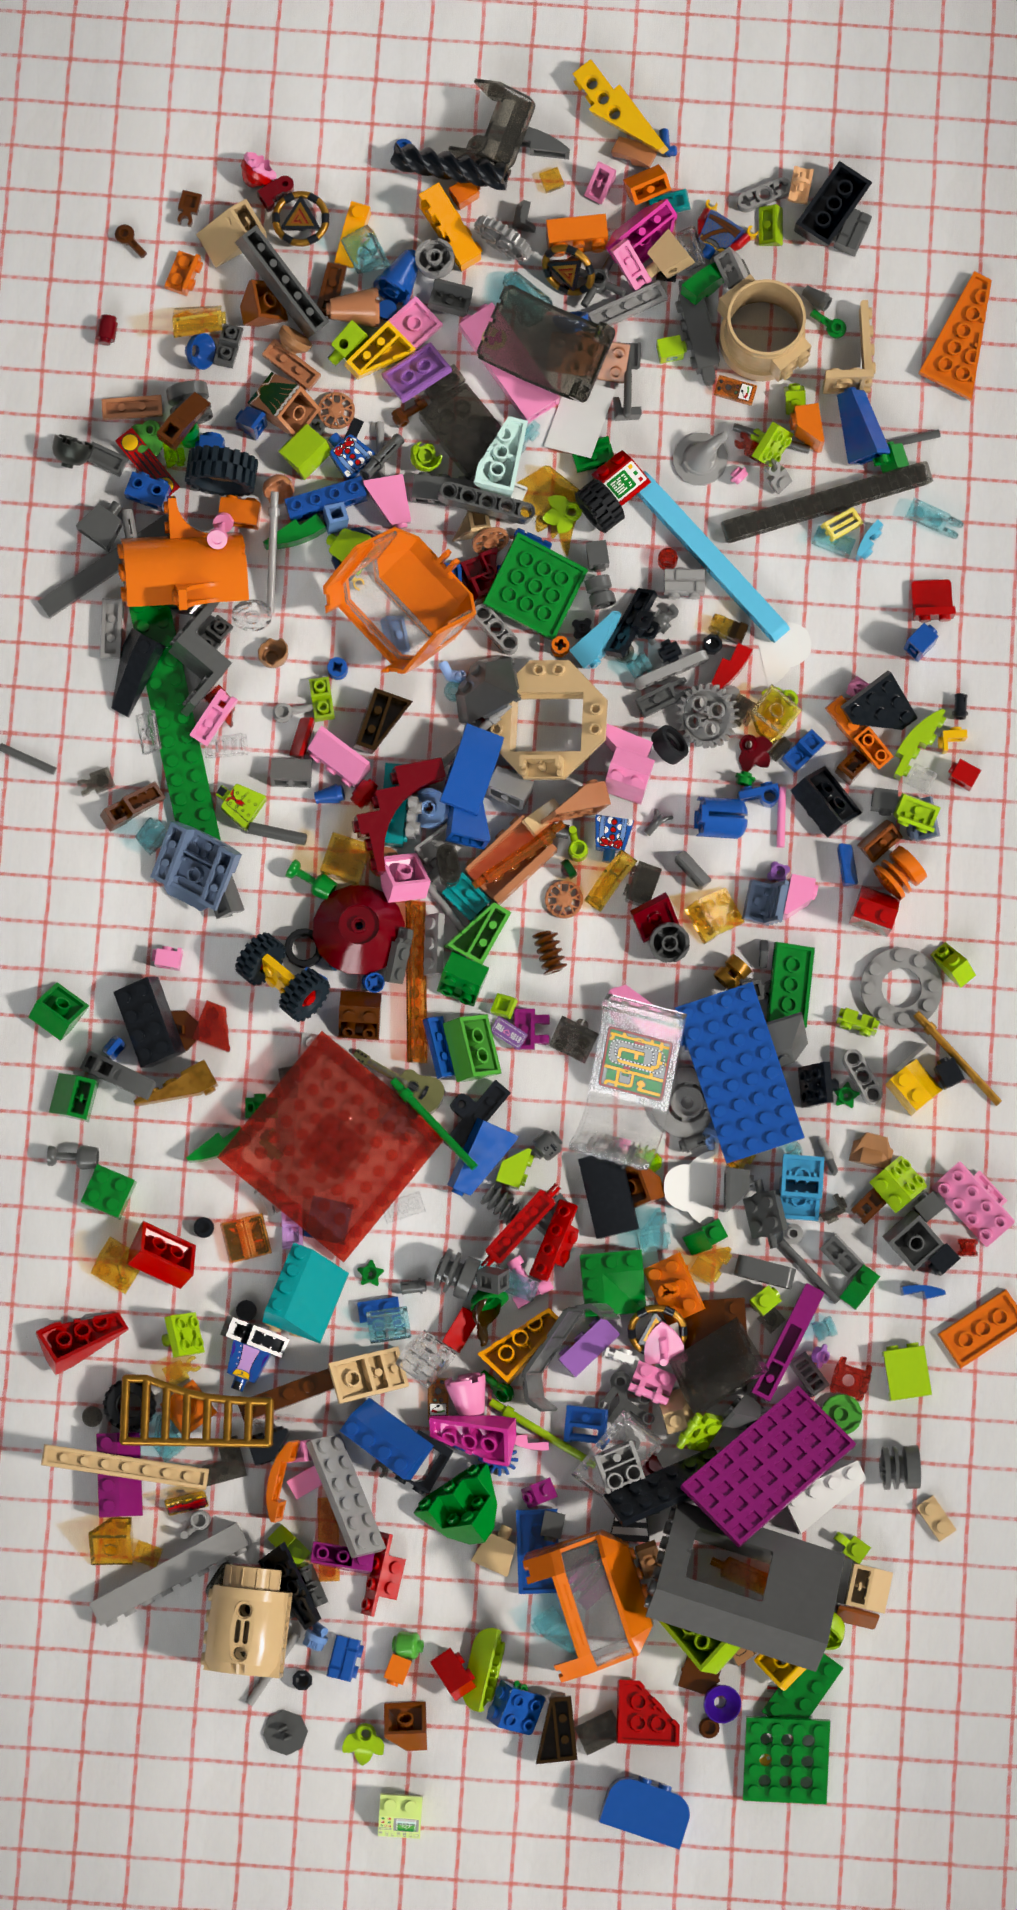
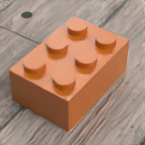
M606 214L546 220L547 248L549 249L558 244H566L578 248L583 253L587 251H592L593 253L603 252L606 250L605 247L608 243ZM557 252V253L554 254L553 256H554V257H561V256H564L565 254H568V253H567V252Z

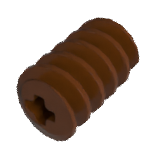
M544 931L532 936V938L538 939L534 942L535 946L540 947L537 949V954H543L539 957L540 962H545L541 965V968L547 970L543 975L557 973L567 966V963H560L565 958V956L558 955L563 949L556 948L560 940L553 939L558 935V932Z

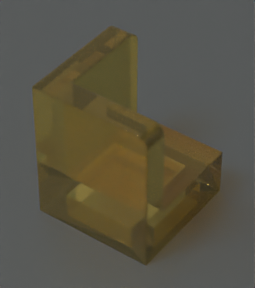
M138 1540L131 1560L155 1568L158 1565L163 1548Z

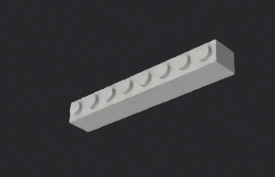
M235 1523L92 1601L89 1605L100 1626L106 1624L109 1627L118 1622L117 1617L122 1614L127 1617L136 1612L135 1607L141 1604L145 1607L155 1601L153 1597L159 1594L164 1597L173 1592L172 1587L180 1584L182 1587L191 1582L190 1577L198 1573L199 1577L210 1571L209 1567L215 1563L217 1566H220L229 1561L228 1556L232 1554L238 1556L246 1552L245 1547L249 1543L239 1524Z

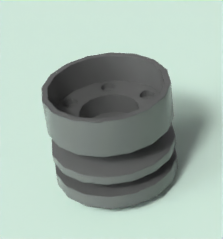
M192 380L168 387L166 390L168 404L173 406L170 409V414L194 392L207 400L209 398L207 383L200 380ZM211 405L197 421L198 425L213 418V413L210 409Z
M448 1248L435 1272L433 1288L438 1290L441 1282H444L445 1285L442 1292L446 1293L450 1286H454L453 1296L466 1301L481 1261L468 1256L464 1264L460 1263L461 1253L458 1252L455 1260H452L453 1250Z
M918 1445L903 1446L902 1455L898 1454L896 1446H892L891 1456L888 1446L881 1448L879 1472L884 1490H890L891 1480H893L894 1490L899 1489L900 1480L904 1481L906 1489H919L921 1487V1460Z

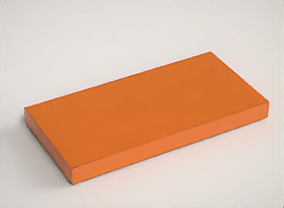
M1005 1289L937 1334L960 1369L1017 1332V1304L1007 1289Z

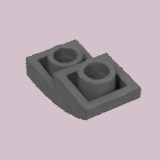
M224 323L214 357V364L233 369L243 334L242 327Z
M217 615L205 628V632L201 637L217 650L234 626Z

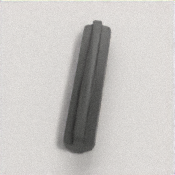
M250 822L248 826L249 834L299 845H305L307 842L306 833Z

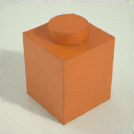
M457 182L449 187V195L459 210L479 198V190L481 189L480 186L472 183Z
M393 1653L384 1674V1678L387 1679L386 1683L396 1687L399 1684L403 1685L412 1660Z

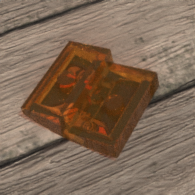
M263 1213L220 1224L229 1264L272 1253Z

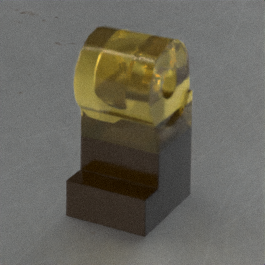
M714 614L708 630L731 642L742 644L749 625L728 619L720 614Z

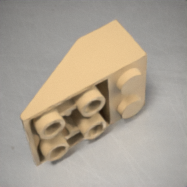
M247 199L228 208L196 234L215 268L242 254L235 242L257 225L267 239L266 231Z

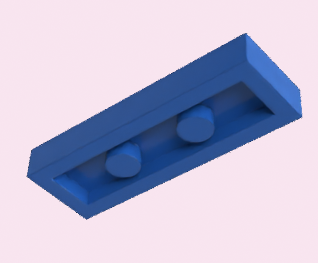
M443 1016L430 1017L423 1020L437 1079L455 1076L443 1023H445Z

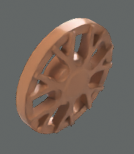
M340 392L325 395L318 405L321 410L328 409L329 414L321 415L320 410L318 416L324 425L331 429L347 427L355 415L353 401L347 395ZM334 396H340L339 403L334 402ZM326 399L332 403L330 406L324 404ZM347 400L350 405L343 407L342 403ZM344 411L352 412L351 417L345 416ZM329 417L334 419L332 425L326 422ZM342 417L345 423L339 425L337 419Z
M500 527L487 528L480 531L472 541L473 549L476 553L480 554L497 546L499 552L508 544L509 535L505 529Z
M558 881L547 890L545 904L552 915L567 919L575 916L580 911L583 904V895L576 884L570 881ZM562 884L569 885L567 892L562 891ZM554 887L560 891L557 895L551 892ZM576 889L579 894L572 897L570 892ZM548 898H556V903L549 904ZM572 900L580 901L579 906L572 905ZM557 905L562 908L559 914L554 912ZM570 906L573 913L566 915L564 908Z

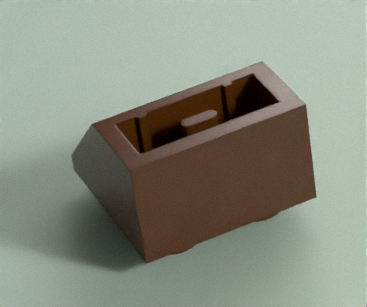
M341 990L338 1038L379 1040L382 993Z

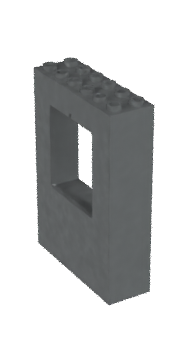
M682 1501L675 1508L671 1507L668 1519L671 1521H666L663 1533L666 1536L661 1538L659 1548L662 1551H658L655 1561L659 1565H655L652 1577L655 1580H651L648 1589L651 1595H647L644 1607L647 1608L645 1617L816 1672L828 1645L845 1554L763 1527L738 1548L698 1506ZM694 1540L770 1564L763 1600H754L687 1578L686 1572Z

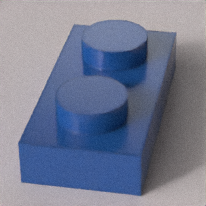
M398 1297L357 1303L360 1323L401 1318Z

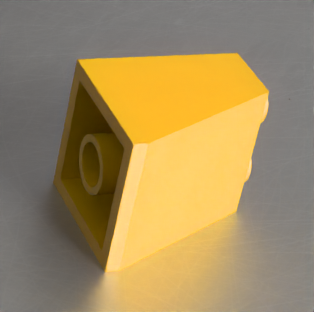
M917 1059L905 1066L885 1084L911 1116L942 1091V1088Z

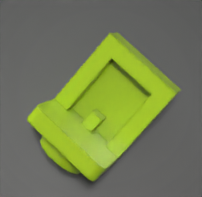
M791 383L784 387L785 413L790 415V413H793L795 406L806 405L805 388L802 385L800 386L799 383Z
M769 1285L749 1300L761 1317L782 1301L779 1292Z

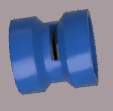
M372 972L362 977L363 987L372 993L381 991L385 985L384 978L379 973Z

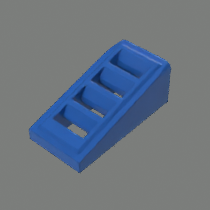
M113 1036L103 1047L102 1051L109 1058L115 1060L126 1047V1044L120 1037Z

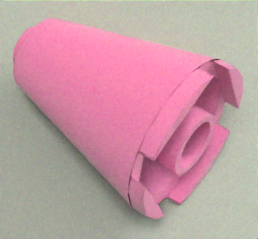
M480 1372L458 1375L455 1381L452 1380V1377L445 1380L446 1389L458 1416L485 1414V1373L481 1375Z

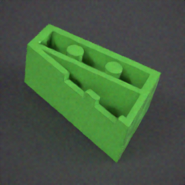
M495 902L490 903L452 937L444 947L454 953L483 964L512 912Z

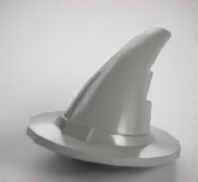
M725 432L716 436L708 433H695L685 437L677 445L673 454V466L677 475L684 482L692 485L705 486L715 482L723 475L727 466L728 454L723 443L728 439V435Z

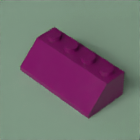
M128 1432V1437H140V1432ZM120 1433L96 1434L97 1452L141 1459V1447L121 1445L119 1442ZM98 1474L99 1518L143 1516L142 1480Z

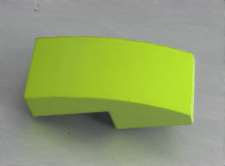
M329 676L309 679L315 722L335 719Z

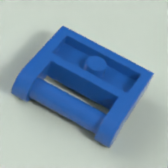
M567 1405L564 1442H586L605 1447L607 1443L606 1431L609 1409ZM573 1427L598 1430V1436L573 1433Z

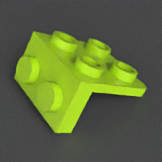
M899 1156L869 1182L895 1213L927 1187L923 1177L918 1175L911 1167L910 1162L902 1156Z

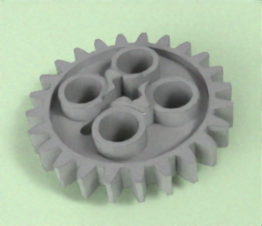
M482 215L474 223V229L481 235V238L485 239L486 243L497 249L500 253L503 252L507 257L510 256L513 260L525 262L533 253L530 244L525 242L526 239L521 238L517 231L509 228L507 224H502L500 220L496 221L493 217L490 218L487 215L486 217Z
M701 683L699 687L692 686V691H685L687 697H681L684 703L677 704L681 711L676 712V714L681 716V719L676 722L682 723L683 726L679 728V731H686L683 737L690 736L689 743L696 741V747L703 745L704 749L709 748V746L715 748L717 745H724L723 740L729 741L728 735L735 734L732 728L738 727L734 720L740 719V717L735 716V712L739 711V709L733 708L737 701H730L732 694L725 695L726 688L720 689L719 684L713 686L712 683H707L706 685ZM701 698L704 701L703 707H701L699 703ZM718 705H720L722 708L721 714H719L717 711ZM695 717L698 719L697 726H695L694 724ZM712 724H714L716 727L715 733H713L711 730Z

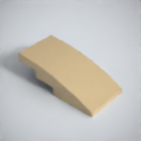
M398 1346L328 1363L338 1404L409 1386Z

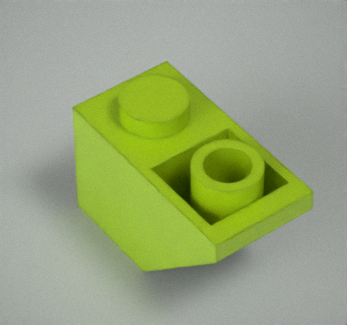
M946 942L930 954L948 978L960 988L976 976L968 960Z
M527 1148L503 1160L496 1183L517 1190L520 1189V1186H525L528 1175L524 1173L527 1166L531 1167L534 1155H531L532 1149Z

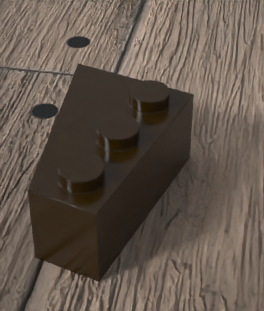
M374 688L353 748L373 754L413 701Z
M571 1695L550 1697L536 1764L578 1760Z

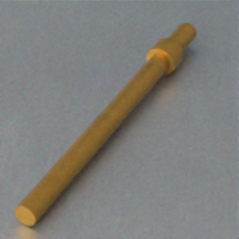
M918 1011L913 1017L924 1027V1032L927 1035H931L951 1058L954 1057L960 1068L996 1106L999 1105L1002 1100L936 1030V1025L932 1021L929 1022Z

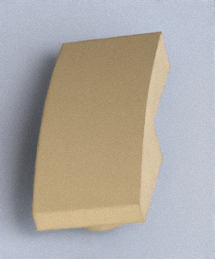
M554 798L527 816L522 823L534 837L553 824L542 825L541 820L556 809L559 804Z

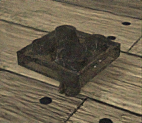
M562 1015L549 1046L585 1064L599 1034L588 1029L589 1024L586 1020L581 1025L583 1019H578L575 1022Z

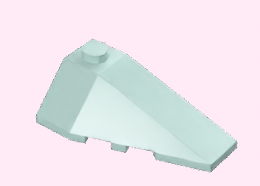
M508 416L477 465L474 484L481 490L511 498L528 421Z

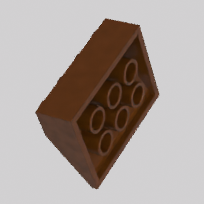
M745 1298L702 1300L706 1309L684 1319L688 1331L687 1339L684 1343L686 1384L750 1381Z

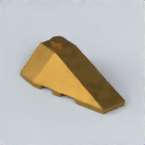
M202 1060L180 1072V1078L177 1079L175 1077L165 1081L162 1084L163 1088H154L148 1100L139 1097L133 1102L138 1107L202 1094L207 1096L216 1091L215 1087L219 1085L205 1060Z

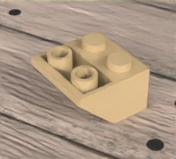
M852 1563L844 1605L885 1614L893 1572Z

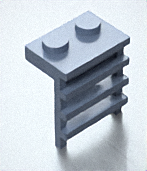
M751 879L749 881L742 919L769 926V924L773 925L774 923L777 924L778 922L781 923L790 885L789 881L784 880L769 884Z

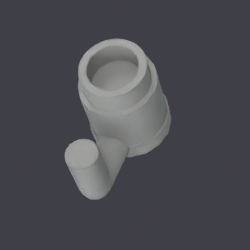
M203 1510L195 1511L190 1516V1525L180 1533V1537L187 1539L196 1530H206L211 1524L209 1513Z

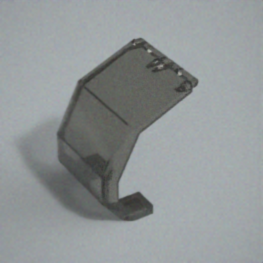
M504 286L499 297L501 302L496 304L491 316L493 321H489L483 335L485 339L484 341L481 340L476 351L478 358L504 372L573 401L586 402L614 340L615 329L607 323L600 321L597 324L553 306L516 286Z

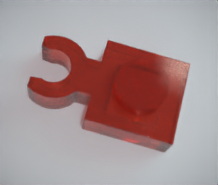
M741 432L740 438L744 439V441L739 442L735 440V447L745 449L744 455L761 464V461L752 457L759 443L749 439L745 432Z

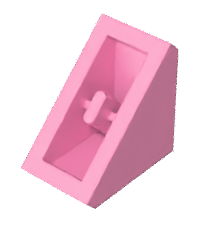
M598 162L584 196L602 205L615 182L616 170Z

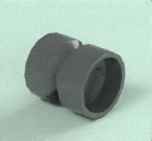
M598 575L584 581L587 593L591 594L589 602L592 610L607 608L616 603L614 593L609 590L612 587L609 575Z

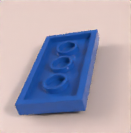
M557 1509L516 1510L519 1594L557 1593L552 1577L527 1584L526 1577H529L530 1573L529 1570L525 1571L523 1566V1559L527 1552L555 1544V1542L543 1540L544 1536L540 1535L545 1510L558 1513Z

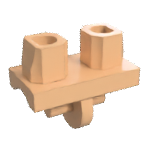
M794 166L788 197L789 202L807 205L814 169Z

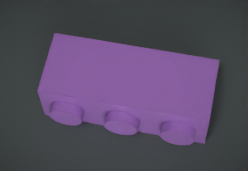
M596 1317L589 1324L591 1328L586 1333L581 1331L574 1338L576 1343L571 1348L567 1345L559 1353L561 1357L558 1360L575 1378L620 1335L608 1320Z

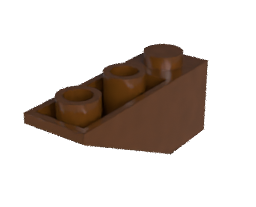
M194 392L167 418L156 432L158 439L175 451L211 403Z

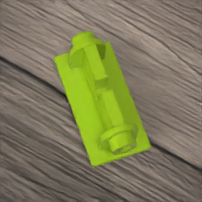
M847 1007L840 1009L839 1016H842V1018L838 1017L836 1023L840 1024V1028L857 1030L860 1035L865 1037L875 1036L877 1030L873 1028L877 1029L880 1022L876 1020V1017L862 1014L861 1020H858V1011Z

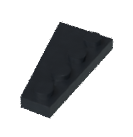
M283 1542L260 1559L258 1563L261 1568L281 1570L280 1591L293 1592L291 1611L304 1630H307L318 1622L321 1617L286 1543Z

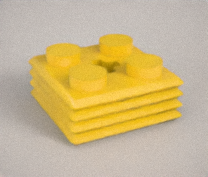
M759 1654L754 1659V1662L783 1691L806 1670L790 1663L783 1665L780 1660Z

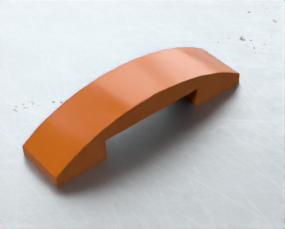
M300 1440L289 1441L279 1452L272 1465L266 1491L267 1511L270 1522L282 1521L287 1500L279 1498L287 1462L296 1461Z

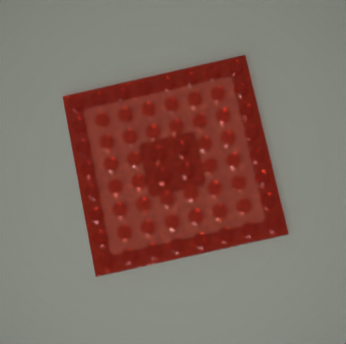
M321 1031L217 1158L344 1263L444 1140L408 1102H405L394 1090Z

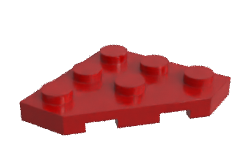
M619 1679L617 1681L616 1744L679 1747L680 1725L677 1721L672 1719L665 1711V1708L645 1689V1686L640 1681Z

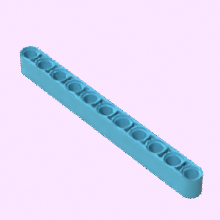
M643 471L651 483L636 495L773 643L777 642L790 630L787 623L646 471Z

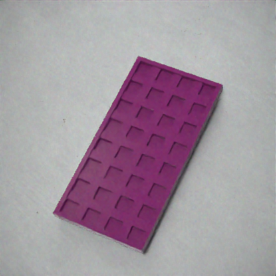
M796 1386L687 1479L680 1488L739 1548L852 1450L856 1443L799 1386Z

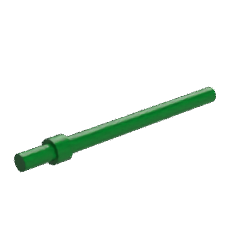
M396 1077L392 1079L390 1084L400 1093L399 1096L419 1113L472 1171L476 1169L478 1164L413 1096L414 1093L409 1088H405Z

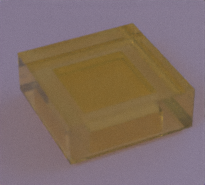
M558 167L539 173L546 193L565 186Z

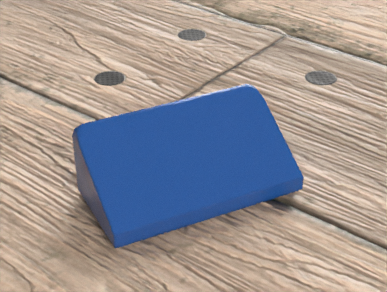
M841 843L837 847L842 884L844 887L857 885L858 879L853 847Z

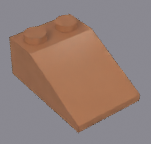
M597 779L585 782L586 785L578 787V791L542 819L541 824L598 814L611 804L605 781L597 782Z

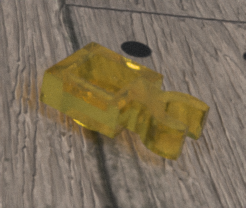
M196 1356L189 1357L185 1364L180 1359L164 1367L162 1370L168 1382L178 1385L190 1378L188 1372L199 1371L201 1366L191 1367V1362L197 1359Z

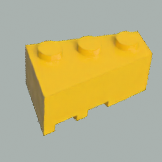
M387 321L345 362L344 366L359 380L410 356L416 351V348Z

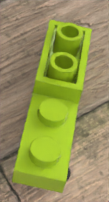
M941 709L925 718L904 739L895 754L896 757L902 759L893 775L895 779L900 781L902 776L907 777L912 767L908 765L911 758L916 759L921 750L918 746L926 749L928 744L932 746L937 737L934 734L936 728H941L946 720V717L943 716L946 710Z

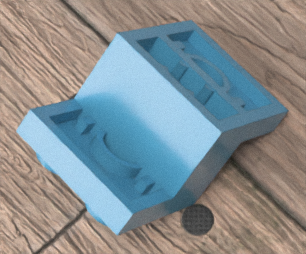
M783 1154L779 1193L786 1219L819 1221L825 1157Z

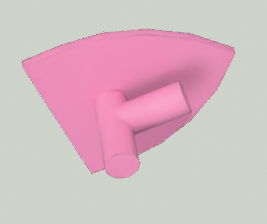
M663 1321L658 1323L647 1337L644 1348L645 1363L666 1366L668 1363L686 1362L682 1340Z

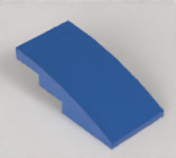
M467 723L464 727L460 743L457 746L452 765L449 768L439 802L477 816L492 778L504 737Z

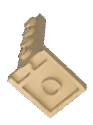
M862 300L859 309L862 369L854 367L849 370H840L839 368L826 370L822 386L823 394H840L849 387H856V390H864L865 393L871 392L872 378H874L876 373V364L872 362L875 347L874 344H871L870 337H873V325L869 323V319H872V307L868 306V300Z

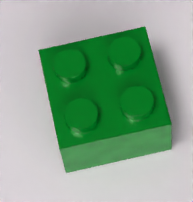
M97 1164L81 1199V1203L121 1220L137 1182L134 1179Z

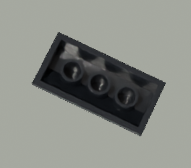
M839 161L796 222L794 232L809 242L829 246L872 182Z

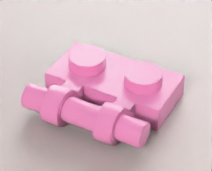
M639 1360L631 1380L639 1385L630 1383L628 1390L634 1392L638 1397L644 1396L653 1400L652 1402L655 1404L667 1405L669 1398L663 1396L662 1393L670 1396L677 1375ZM644 1387H648V1388H650V1389H653V1390H655L656 1392H653V1391H651V1390H648V1389H646V1388H644Z

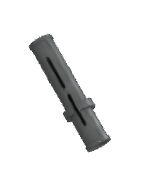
M394 434L376 455H372L369 458V462L359 472L361 477L368 480L377 470H381L384 467V463L404 444V438L400 434Z

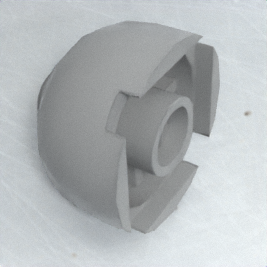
M437 238V240L428 239L422 242L416 249L415 262L423 276L429 279H440L448 275L453 269L455 256L452 246L447 241L441 238Z

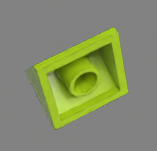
M305 424L278 452L300 477L306 480L330 456L331 448L326 439L308 424Z

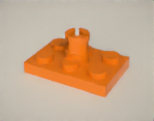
M680 1252L643 1269L658 1305H666L675 1309L684 1319L706 1309ZM662 1313L668 1325L677 1322L673 1317Z

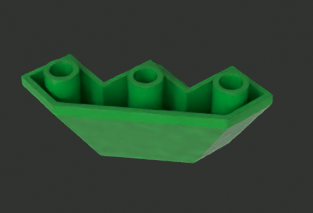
M473 1464L421 1499L414 1514L447 1538L469 1545L485 1543L494 1529L497 1511V1500L488 1464Z

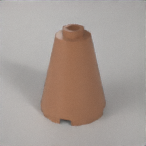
M373 287L331 298L329 303H326V315H330V319L349 323L353 320L359 325L379 328L380 311L378 299H376V297H379L378 288Z

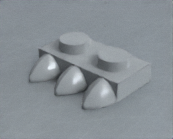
M409 796L407 824L405 828V835L408 839H416V834H420L421 823L417 822L418 814H422V802H419V798L416 796Z

